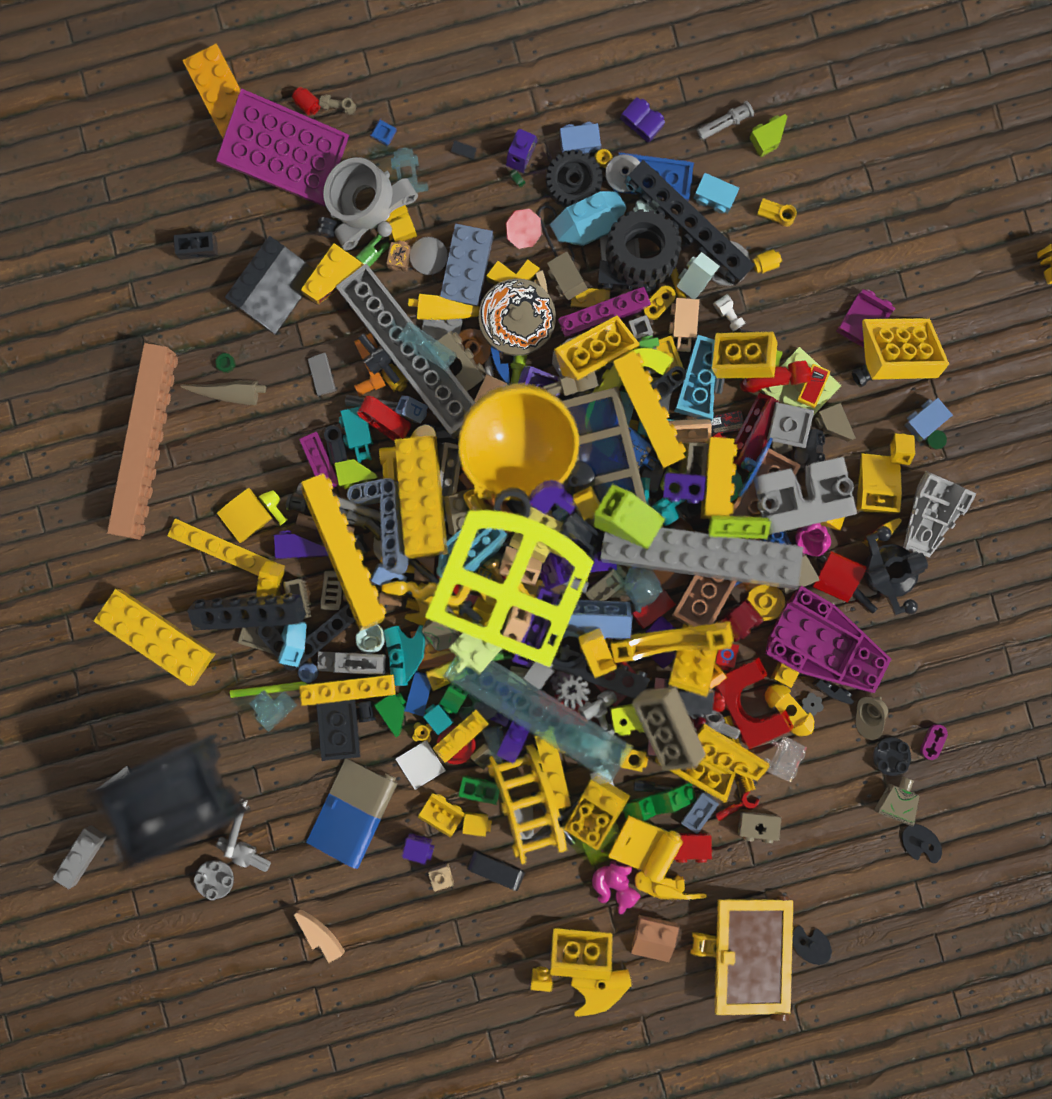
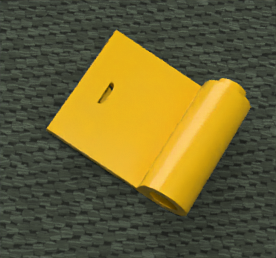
M628 816L608 857L640 869L650 880L661 883L683 841L681 836L675 831L668 832Z

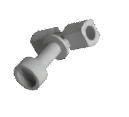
M607 689L597 696L598 700L594 703L587 702L578 708V714L583 720L588 721L592 717L598 718L600 724L598 733L601 739H609L615 734L613 726L607 723L605 714L607 713V707L615 703L617 698L613 691Z

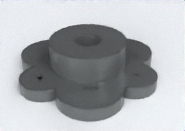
M809 693L807 698L802 699V704H804L802 709L806 713L810 712L813 716L816 715L817 712L823 710L822 698L816 697L814 693Z

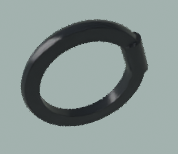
M570 624L567 625L565 630L574 632L579 636L586 634L581 628ZM551 633L547 644L551 645V640L555 634ZM582 650L581 654L572 660H560L554 656L552 663L560 667H572L582 662L586 656Z

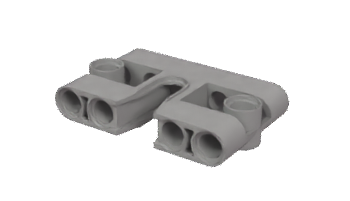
M844 457L806 466L807 501L802 497L800 486L792 469L753 478L758 497L757 508L761 512L762 518H769L771 521L768 535L857 514L854 497L852 496L854 487L852 481L848 479ZM840 483L845 486L844 492H841L839 489ZM766 499L772 503L771 509L766 508Z

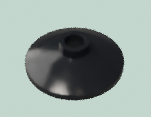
M576 460L572 471L562 483L564 492L574 497V494L590 486L593 489L595 475L587 463ZM572 477H576L578 479L577 484L572 483Z

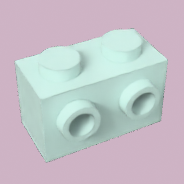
M702 252L697 258L694 256L686 265L689 267L688 270H683L678 277L680 282L676 286L692 299L698 297L720 267Z

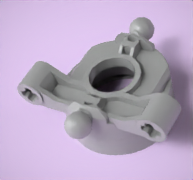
M359 157L342 161L330 172L324 186V201L331 213V217L338 218L343 222L334 233L344 250L354 248L361 236L369 229L377 228L378 234L382 237H387L391 234L392 227L388 222H385L389 218L390 213L401 206L413 203L418 198V194L409 179H401L391 186L389 180L390 173L388 171L383 172L371 161ZM366 187L374 188L376 195L372 203L365 210H358L355 204L357 194Z

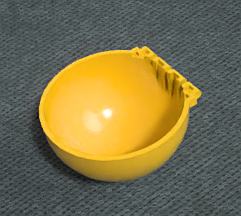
M529 384L504 385L484 394L468 411L462 423L459 436V451L464 470L474 483V492H477V498L491 499L492 494L495 495L496 499L497 495L507 488H518L529 496L536 486L544 481L554 480L563 483L575 465L579 450L578 431L565 405L550 392ZM510 496L504 499H514V501H522L520 498L516 496Z

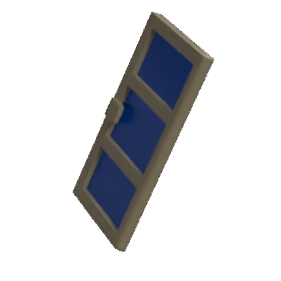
M619 387L561 401L570 412L578 431L579 450L576 460L583 461L592 468L595 475L593 491L600 504L612 484L631 492L646 503ZM572 477V483L577 484L578 479L576 477ZM576 506L577 514L583 519L580 511ZM585 519L589 525H595L594 519Z

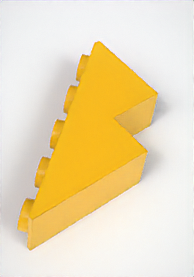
M376 676L299 686L301 706L394 695V676Z

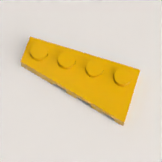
M706 724L696 733L706 754L701 760L702 762L706 763L708 761L717 764V767L722 769L729 768L734 770V773L757 781L769 768L768 762Z

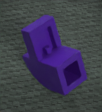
M544 481L536 486L528 496L529 504L544 514L547 513L554 503L569 513L575 509L573 497L564 492L563 484L558 481Z

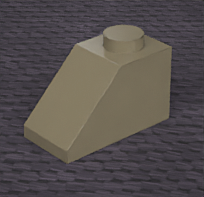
M841 403L816 414V424L819 428H822L823 432L846 442L855 439Z

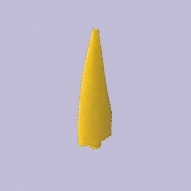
M419 294L418 299L409 298L408 306L417 307V319L451 320L479 316L480 307L451 301L440 296Z

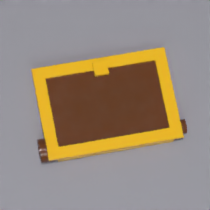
M777 895V900H718L716 1015L770 1014V1019L789 1020L793 900H789V896Z

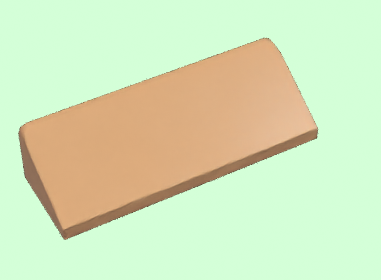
M710 419L668 421L669 425H674L678 433L675 435L677 442H706L711 437Z

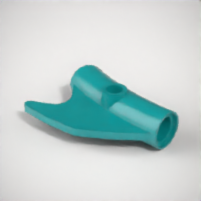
M423 625L418 627L413 638L407 637L400 630L399 626L383 630L389 656L390 675L394 676L395 686L408 685V681L424 658L425 635L422 632Z

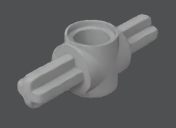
M712 711V714H705L702 717L706 720L705 724L717 732L734 739L739 737L740 730L725 724V719H723L719 712Z
M221 837L216 847L225 851L228 840ZM245 842L235 844L231 857L232 862L242 867L252 865L264 872L269 869L271 862L257 855L256 849Z

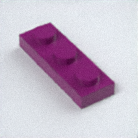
M318 432L299 439L315 477L324 474L325 478L330 479L333 488L338 486V478Z

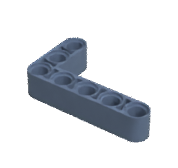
M386 478L351 486L347 491V497L350 501L363 506L380 503L383 567L389 572L403 574L408 568V557L405 556L399 482Z

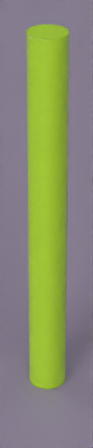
M295 682L230 690V697L299 690V686L308 685V683Z

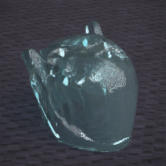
M631 567L628 570L624 582V590L633 601L637 612L640 613L642 607L653 603L659 596V593L663 592L653 570L640 567Z

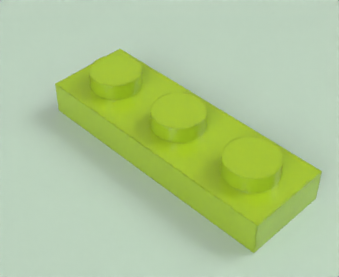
M711 515L708 534L710 537L767 539L771 521L769 518Z

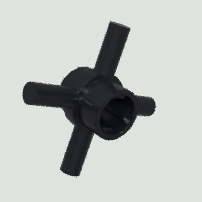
M362 334L358 339L370 353L363 359L364 363L374 375L383 369L394 384L397 383L400 379L388 365L393 360L381 345L376 349L365 334Z
M577 800L564 811L558 809L560 817H557L559 828H563L564 837L570 845L575 844L576 839L572 834L565 831L564 828L568 823V817L573 814L579 803ZM537 803L544 813L547 814L545 804ZM546 824L531 836L534 841L542 839L551 832V827Z

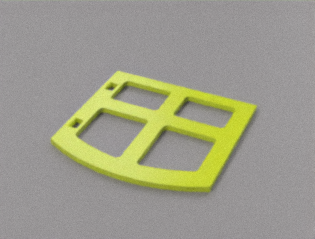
M488 510L469 511L425 618L550 667L594 562L567 537L538 521L506 512ZM479 528L502 529L523 534V540L503 584L463 568L464 561ZM539 541L553 548L574 566V571L558 606L518 591L533 550ZM575 577L581 578L577 590L571 588ZM455 584L464 585L496 598V605L486 627H481L445 611ZM511 606H516L551 621V626L540 649L500 634ZM551 633L557 635L553 646L547 644Z

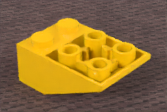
M861 454L856 510L887 514L900 513L902 496L900 464L891 463V456Z
M595 776L587 786L564 830L598 850L622 812L630 795L601 777Z

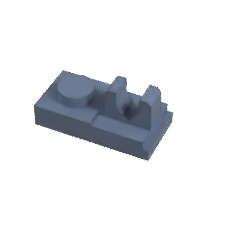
M702 792L682 819L681 824L698 834L719 803L708 793Z

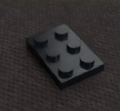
M356 699L317 704L321 760L361 757Z

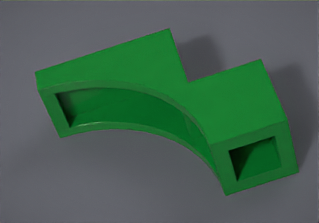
M689 782L664 792L633 799L626 803L623 812L626 820L628 816L645 821L655 815L675 812L695 802L697 799L692 783Z

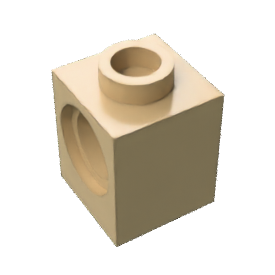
M448 863L429 870L428 873L434 892L453 886L454 880Z

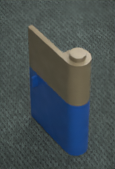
M345 759L306 843L338 861L358 869L398 784L395 781L396 777L387 773L384 776L378 775L350 759Z

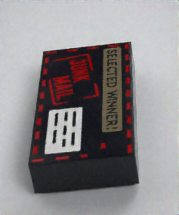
M742 411L713 416L711 436L718 433L726 434L740 431L744 423Z

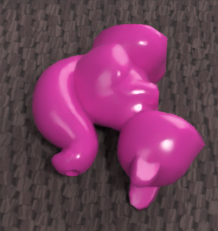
M613 860L610 862V866H603L594 872L592 884L595 891L600 894L597 899L601 903H606L610 899V888L617 890L618 912L623 914L627 908H631L640 899V894L635 889L628 887L629 879L626 875L631 873L632 866Z

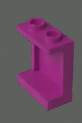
M862 289L836 332L864 348L862 321L864 319H888L894 312L895 307L892 306L890 301L886 299L881 300L876 297V294L871 290Z

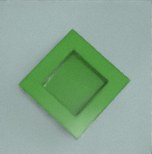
M653 336L642 337V341H639L638 349L657 348L659 340L658 338L653 339Z

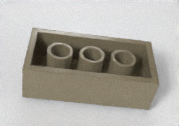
M676 687L645 690L632 702L663 771L695 768L705 757L704 749Z

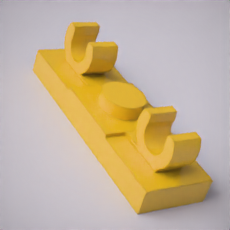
M476 709L434 746L433 750L446 763L488 726L489 723Z

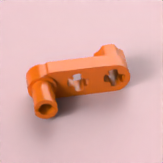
M370 333L366 335L369 341L377 349L378 346L372 334ZM360 340L354 341L362 359L367 357L370 353ZM367 367L370 379L354 385L359 396L373 389L378 390L386 386L380 372L374 375Z

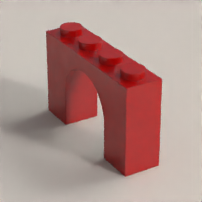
M759 657L724 673L727 678L715 686L717 692L721 693L722 697L725 698V708L732 714V722L736 728H739L741 740L749 749L784 735L794 728L786 710L760 719L747 714L741 705L740 696L743 688L764 679L768 675Z

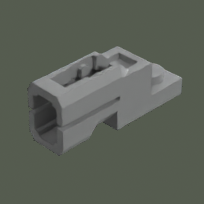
M318 652V671L385 674L386 655Z

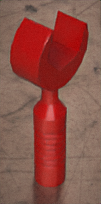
M750 791L744 792L741 797L742 802L725 808L716 813L715 816L720 821L736 812L743 805L747 808H755L758 806L760 799L758 798L754 803H750L746 797Z

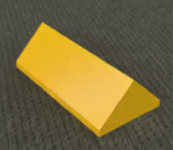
M617 315L555 348L554 351L562 375L579 380L639 347L640 343Z
M656 756L654 761L660 765L659 760ZM700 761L695 768L670 770L723 802H726L736 774L728 768H719L717 764L708 761L706 763Z

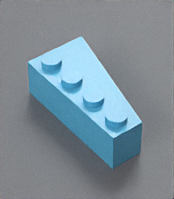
M700 335L697 336L686 369V379L682 383L674 412L698 419L713 420L715 374L712 370L714 339Z

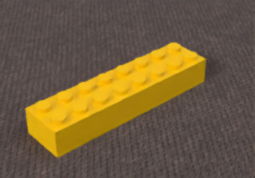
M321 474L303 481L301 492L359 630L362 631L382 623L386 611L383 604H379L377 601L378 592L374 585L371 586L369 582L371 576L367 567L363 568L362 554L359 549H355L354 542L356 541L352 531L348 532L347 530L348 521L345 514H341L339 511L341 505L338 497L332 494V483L329 478H325V475Z

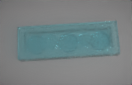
M408 322L398 336L399 340L444 371L449 368L457 357L456 353L410 322Z

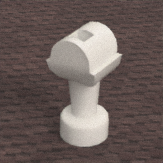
M727 294L713 303L717 312L721 316L726 315L730 320V328L733 332L745 324L743 318H737L732 308L733 301Z

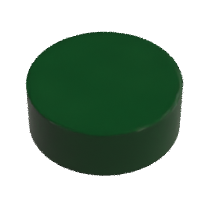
M515 169L509 172V176L519 188L526 184Z
M222 353L216 358L215 364L221 372L229 373L234 370L236 362L230 354Z
M935 430L926 438V443L929 448L938 450L946 445L947 437L944 432Z

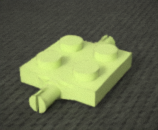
M475 621L472 622V623H474V624H476V625H479V626H481V627H484V626H483L482 624H480V623L477 624ZM463 633L449 649L459 659V662L452 669L454 672L456 671V674H459L466 666L480 675L502 648Z

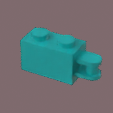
M359 406L341 411L342 416L339 417L341 428L345 427L346 435H343L345 446L355 450L358 463H361V460H372L369 446L374 444L369 423L361 419L357 414ZM365 447L366 451L360 453L359 449Z

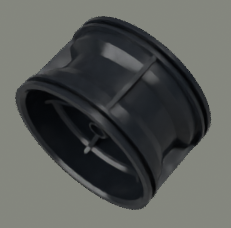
M217 733L155 759L84 794L85 799L89 797L92 799V801L88 802L89 806L94 804L98 813L108 815L118 838L115 839V850L118 860L114 863L115 865L121 863L122 867L117 869L119 873L171 851L252 810L250 806H244V803L248 802L247 798L241 800L233 787L224 785L216 767L221 757L218 746L222 744L221 741L215 743L214 739L218 738Z

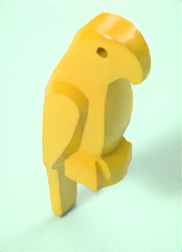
M639 871L635 875V887L659 899H699L707 897L705 893H682L685 891L684 877L680 875L675 876L673 879L664 877L661 883L650 880L643 871Z

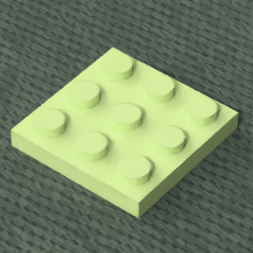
M799 347L781 367H787L788 369L789 363L803 360L807 362L808 367H811L812 364L820 365ZM829 375L815 409L797 401L804 383L791 385L789 380V385L767 387L761 389V391L765 395L773 396L782 404L814 410V416L841 385Z

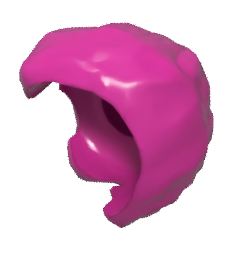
M816 523L800 527L797 530L795 542L797 546L803 547L804 554L819 557L831 546V537L825 526Z

